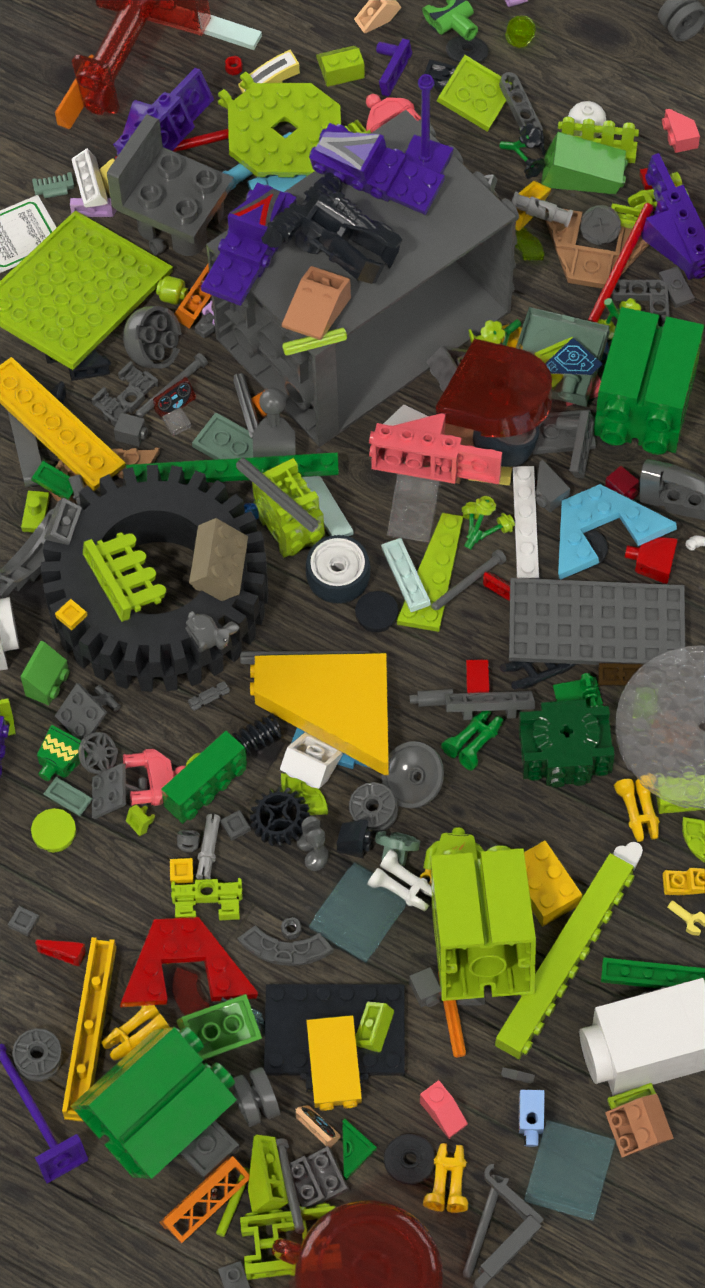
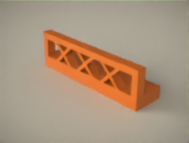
M233 1156L227 1158L159 1223L165 1229H168L180 1243H183L249 1181L250 1175ZM235 1167L244 1178L237 1184H228V1173ZM214 1186H224V1197L220 1200H210L211 1189ZM207 1194V1200L201 1199ZM197 1202L207 1203L206 1213L202 1217L193 1216V1206ZM210 1203H216V1204L210 1209ZM187 1211H189V1216H183ZM179 1219H189V1229L181 1235L173 1225ZM193 1219H198V1221L192 1226Z

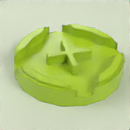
M55 808L45 810L38 814L32 823L31 833L33 841L37 847L48 852L63 851L72 844L76 836L75 821L64 810Z

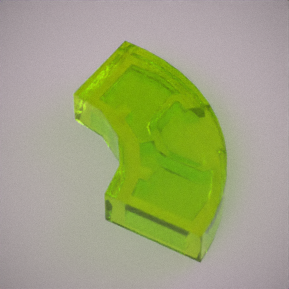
M525 227L520 231L515 230L517 237L515 247L522 253L523 260H544V251L539 239L528 232Z

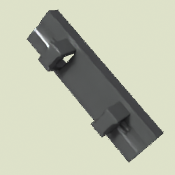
M532 691L444 694L446 712H462L463 720H472V711L506 710L507 718H516V710L535 709Z

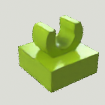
M136 804L129 808L126 822L141 836L147 833L148 826L153 823L155 815L147 816L148 807L143 806L139 808Z

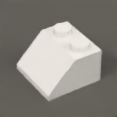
M305 732L287 747L280 770L286 772L292 778H298L306 782L310 787L319 789L330 778L343 752Z

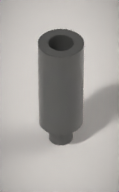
M453 689L417 691V695H409L410 704L418 703V707L445 705L444 694H453Z

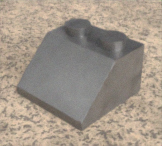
M442 345L427 360L431 374L436 377L441 390L446 394L460 395L487 382L468 350Z

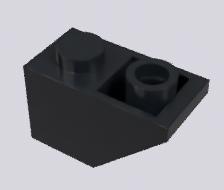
M368 820L342 823L336 843L338 853L363 859L365 851L369 852L372 842L370 838L372 830L368 829Z

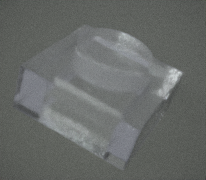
M181 407L162 416L163 422L172 436L191 427V422Z

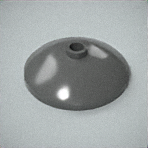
M411 741L403 743L391 751L388 755L389 775L382 774L381 777L382 784L391 790L399 806L410 809L419 808L430 803L439 793L444 779V767L439 754L431 746ZM421 773V779L418 781L417 776Z

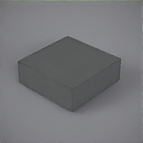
M240 810L220 820L231 841L251 831Z
M19 906L9 921L8 927L29 937L40 917L38 914Z

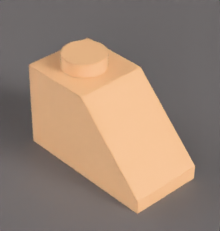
M369 0L354 20L361 30L367 33L390 22L401 9V6L396 0Z

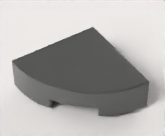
M504 1067L501 1073L502 1077L530 1084L534 1082L535 1077L533 1074Z

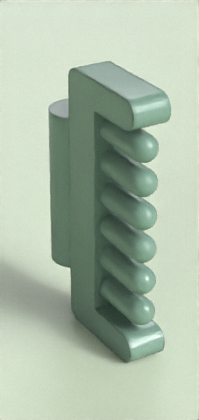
M71 172L67 173V177L65 174L62 177L59 175L57 178L53 176V183L51 177H48V183L47 179L43 178V184L41 179H38V184L37 179H32L35 195L43 194L44 198L67 195V190L74 189Z

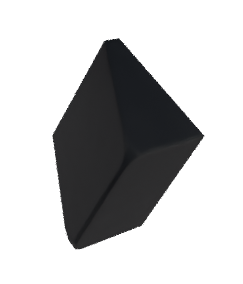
M60 381L50 393L62 404L66 397L65 383Z

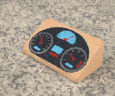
M301 1106L296 1109V1118L326 1147L331 1148L341 1138V1135L310 1106Z

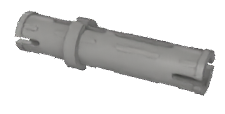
M212 814L206 816L201 852L198 853L199 865L196 874L198 880H203V874L205 880L211 878L212 863L215 862L216 858L214 851L221 820L220 816L214 814V819H212Z

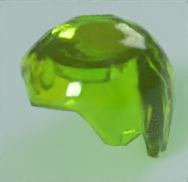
M526 15L513 17L506 28L505 36L507 42L513 47L518 48L528 46L536 34L535 23Z

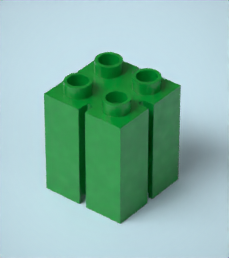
M621 307L598 391L594 435L600 436L604 442L610 445H622L625 442L631 443L632 438H637L639 440L638 445L651 454L660 455L666 453V451L676 453L697 372L704 324L666 316L664 327H660L657 325L658 314Z
M184 1026L181 1030L175 1027L153 1030L71 1105L73 1110L98 1139L103 1135L110 1139L104 1146L133 1178L152 1179L237 1100L229 1091L235 1084L232 1076L217 1062L212 1066L207 1063L203 1065V1060L198 1053L204 1048V1045L199 1037L187 1026Z

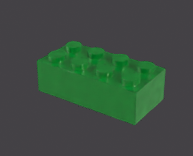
M225 731L161 788L164 807L182 824L187 820H192L201 807L209 805L219 791H224L229 786L233 778L239 777L244 773L247 767L245 747Z

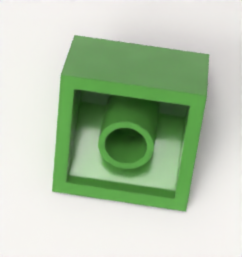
M40 641L20 677L25 696L49 706L52 699L55 700L60 691L59 687L62 681L65 682L67 680L70 670L67 660L43 641Z

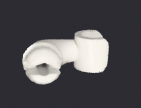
M692 536L686 541V547L691 551L700 546H705V537Z

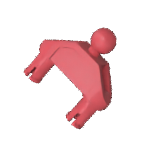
M370 94L366 98V105L371 109L366 130H371V133L405 110L417 121L421 119V116L414 110L413 103L407 99L386 98L381 101L377 94Z
M145 749L142 753L123 754V764H126V768L144 766L147 769L150 790L130 791L131 805L151 803L154 806L162 805L164 802L161 788L186 766H178L175 771H172L171 761L155 749Z

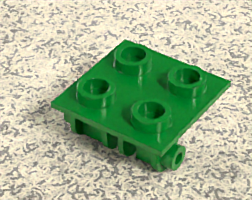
M589 673L582 674L580 680L553 685L556 701L586 700L587 708L603 707L596 677L590 676Z

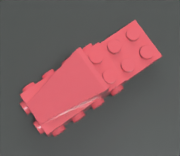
M441 413L393 426L377 423L375 431H371L369 444H371L369 457H372L371 469L453 484L456 483L457 477L499 484L502 452L461 445L460 437L445 435V414Z

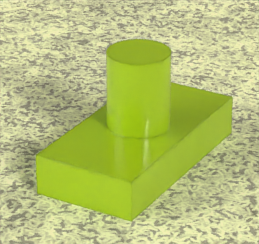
M28 491L21 526L23 532H34L47 515L50 499L49 492Z

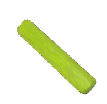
M344 328L327 331L322 340L308 336L282 344L285 355H291L344 341L347 339V334Z

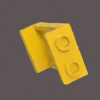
M353 1016L307 1020L315 1108L320 1107L321 1111H327L339 1105H343V1108L357 1107V1104L362 1103Z

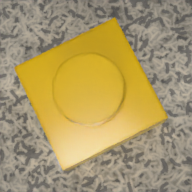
M70 599L55 615L58 620L70 630H73L87 617V612Z
M192 858L170 859L171 883L173 881L175 883H193Z

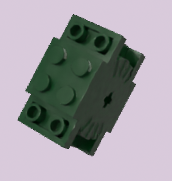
M586 700L542 702L540 711L520 712L518 734L521 745L523 779L537 781L545 778L546 786L562 787L566 784L583 786L591 783V776L593 774L605 776L608 773H612L615 754L611 740L609 706L587 708Z

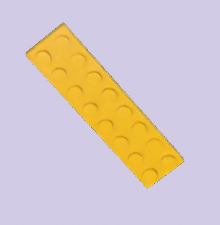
M10 357L0 365V404L76 475H81L82 480L93 491L100 487V478L108 474L112 478L125 468V462L17 361Z

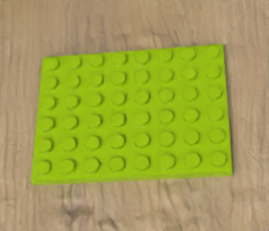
M75 210L0 281V327L74 370L157 288L160 279H164L173 272V266Z

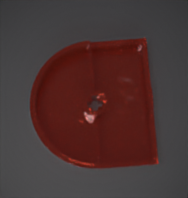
M474 338L436 405V415L445 414L446 424L479 431L481 436L503 438L523 434L543 422L551 410V373L546 364L530 352Z

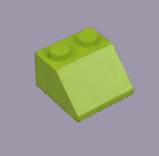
M356 46L316 54L327 87L365 78L364 61L359 48Z

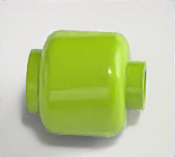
M166 276L164 279L159 280L156 294L159 295L161 301L178 305L188 294V288H185L184 280Z

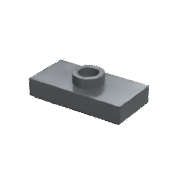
M678 266L659 272L660 280L664 281L668 286V295L675 308L694 302L695 298Z

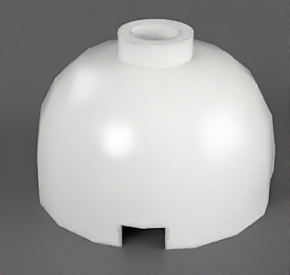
M583 101L576 104L568 117L574 118L575 123L583 124L584 119H592L595 121V125L603 126V122L606 121V114L602 107L591 101ZM574 130V136H582V131ZM594 132V138L602 136V133Z

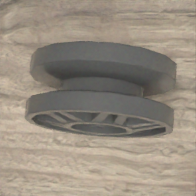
M372 782L365 783L354 791L349 801V810L354 821L368 820V829L372 830L371 833H377L390 828L396 821L398 803L389 788L384 784ZM371 805H379L377 810L369 811Z
M32 1029L23 1033L16 1040L12 1054L16 1070L22 1077L29 1081L42 1082L49 1080L58 1073L62 1066L63 1054L60 1042L53 1033L45 1029ZM36 1052L43 1053L41 1058L35 1059L32 1057Z

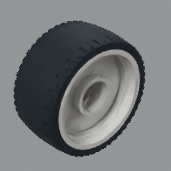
M331 535L316 542L309 551L306 560V577L312 592L318 598L336 604L350 602L359 597L365 591L370 578V561L363 545L354 538L344 535Z

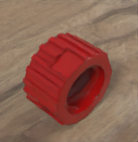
M231 56L225 60L226 72L232 76L242 72L243 65L238 56Z

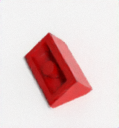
M485 572L483 585L510 601V583L493 573Z

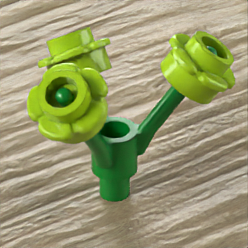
M483 496L480 499L478 498L476 503L468 502L462 507L463 517L469 519V530L466 537L468 539L464 546L470 550L480 539L482 540L499 529L503 533L513 532L515 522L510 514L506 515L504 513L497 518L498 525L485 532L479 530L484 515H491L496 509V504L491 497Z

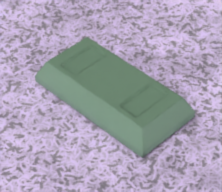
M58 777L53 780L44 792L45 796L78 816L82 815L93 800L90 796Z

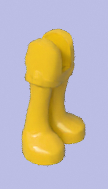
M653 775L642 776L635 781V788L640 799L643 815H639L633 780L622 779L614 784L616 793L625 802L630 820L629 827L632 829L637 842L644 840L642 824L647 823L652 840L657 839L659 835L658 824L660 821L655 815L651 801V791L656 786V779Z
M155 1005L142 1006L140 1011L119 1028H114L102 1041V1045L105 1049H109L121 1042L110 1053V1057L114 1061L119 1060L133 1050L153 1030L170 1027ZM152 1019L141 1030L130 1038L128 1037V1034L147 1020Z
M440 1144L437 1156L434 1158V1165L436 1166L434 1188L432 1193L425 1195L423 1200L424 1207L434 1211H444L447 1171H451L447 1211L459 1213L468 1210V1200L462 1196L461 1192L463 1169L467 1163L464 1159L463 1145H456L454 1158L447 1157V1144Z

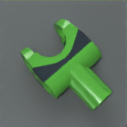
M446 0L448 4L446 7L436 8L426 5L422 8L426 21L441 35L453 28L465 40H471L478 32V27L468 19L474 12L467 0Z

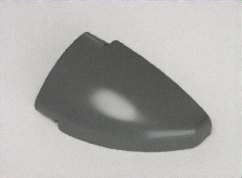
M647 459L643 464L640 477V503L664 506L665 510L669 513L705 520V477L674 464Z

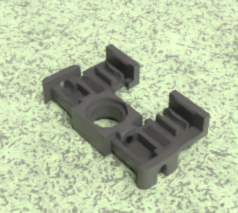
M132 361L118 372L119 379L122 381L126 380L129 384L117 397V401L116 398L112 399L109 397L105 387L91 399L92 405L101 410L104 414V419L107 421L111 420L113 426L116 425L120 413L126 414L128 411L132 413L145 401V394L154 386L159 387L156 377L147 371L142 373L133 366ZM130 395H134L137 398L134 402H127L125 400Z

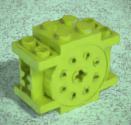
M294 458L263 474L319 522L318 528L313 532L306 529L252 482L254 503L258 508L259 520L263 526H267L274 539L279 543V552L283 558L289 555H296L301 549L313 546L325 536L324 514L319 508V497L315 491L311 492L305 480L301 478V474L298 473V464Z

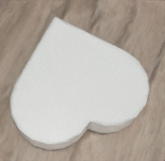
M631 842L627 846L616 847L613 855L633 865L634 871L643 850L639 843Z

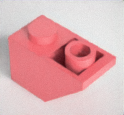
M666 109L665 118H662L663 129L668 132V142L670 146L673 145L675 153L697 149L700 135L695 121L671 109Z

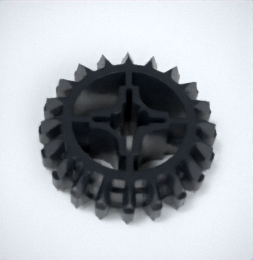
M278 787L277 792H274L270 788V794L262 793V800L255 799V803L258 806L251 807L254 813L250 815V820L253 821L251 827L253 830H256L255 835L261 837L264 843L269 841L270 846H274L277 842L278 846L282 847L284 841L291 846V839L294 838L296 841H299L298 834H303L302 822L311 816L307 812L310 808L308 804H305V798L299 797L300 794L297 791L292 793V790L287 787L283 792L282 787ZM295 806L297 815L295 821H292L290 815L292 808ZM267 812L270 815L268 826L264 827V817ZM283 814L286 819H284L283 817L281 819L278 817L277 819L275 815L282 816Z

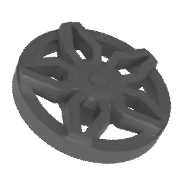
M91 733L85 736L80 743L78 751L79 760L88 772L100 774L114 766L118 749L113 740L105 733ZM97 736L94 742L88 741L90 738ZM84 749L88 753L86 760L84 756ZM97 764L101 770H95L91 767Z

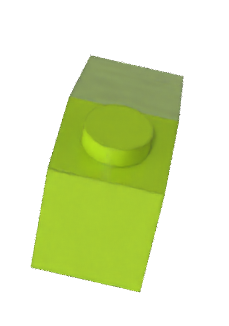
M255 1135L253 1138L248 1185L252 1212L269 1214V1211L280 1209L288 1203L275 1137Z

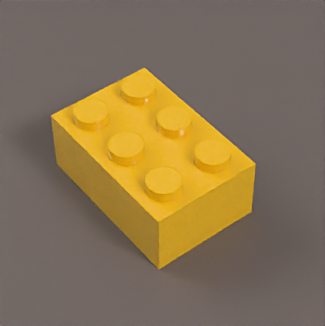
M546 841L524 852L532 912L543 927L576 908L582 899V893Z

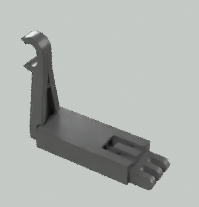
M490 1164L485 1169V1181L515 1210L524 1222L480 1266L478 1270L480 1276L476 1279L472 1288H484L538 1233L544 1220L507 1186L509 1178H504L503 1182L497 1183L490 1176L489 1172L494 1169V1164Z

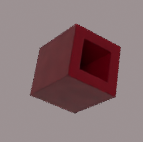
M619 466L606 477L605 487L630 500L637 496L639 480L624 467Z

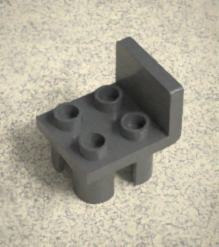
M148 114L143 118L107 171L110 199L114 209L137 219L138 232L146 240L150 241L156 238L155 228L171 234L173 250L184 256H193L203 250L207 243L206 227L212 218H214L215 223H221L225 215L224 199L234 186V177L164 148L162 145L160 120Z

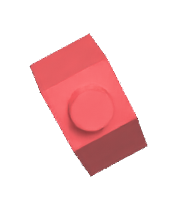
M439 1080L420 1094V1104L449 1139L468 1125L454 1098Z

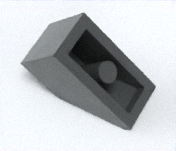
M542 460L539 462L536 501L541 508H545L550 513L562 505V500L569 498L570 488Z

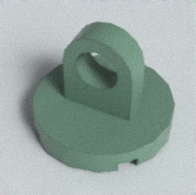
M379 831L375 837V842L384 846L382 860L389 850L392 849L398 854L399 864L402 867L405 866L408 851H418L421 842L413 836L398 832H391V835H386L385 831Z

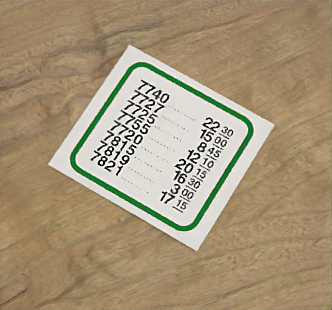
M38 195L0 211V273L17 266L56 229L54 222Z

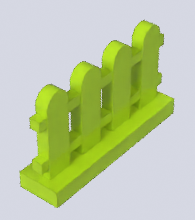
M564 117L563 122L558 123V129H562V133L574 136V130L582 131V136L575 137L625 150L627 163H635L637 142H634V136L638 137L639 130L635 129L633 123H625L623 128L615 127L613 121H605L603 126L595 125V121L592 119H584L583 124L575 123V119L572 117ZM594 132L602 133V138H594ZM614 134L622 135V140H614Z
M122 532L117 534V538L103 543L102 540H99L95 545L93 540L90 539L85 541L83 546V556L121 622L130 619V613L133 609L135 612L141 611V606L155 602L157 605L161 603V599L166 594V588L163 585L157 584L153 586L151 583L155 580L156 571L151 567L143 569L141 566L146 561V554L140 550L133 552L131 549L136 544V537L133 534L123 535ZM119 552H126L127 555L116 558L114 560L111 557V555L117 554ZM135 568L137 571L126 576L121 574V572ZM141 585H145L147 588L136 593L131 591V589Z

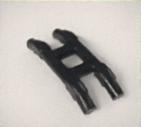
M510 661L509 663L501 664L500 670L502 672H514L522 668L525 669L529 676L511 683V687L516 690L530 688L541 681L558 674H563L577 664L559 663L556 666L555 663H544L548 669L537 673L532 665L535 662Z

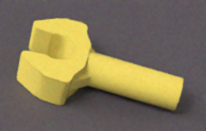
M671 901L667 908L686 921V932L691 935L700 936L701 930L694 926V923L699 922L705 927V915L702 912L690 914L676 902Z

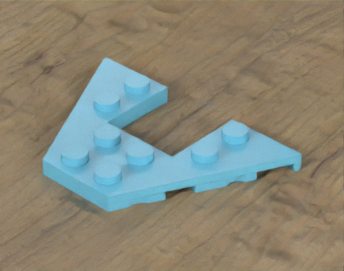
M601 484L562 500L559 579L561 580L599 563L598 556L583 534L587 531L620 518L636 544L640 546L676 530V523Z

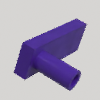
M402 38L399 46L384 42H378L377 53L392 56L379 81L381 93L384 96H390L412 55L411 44L408 39Z

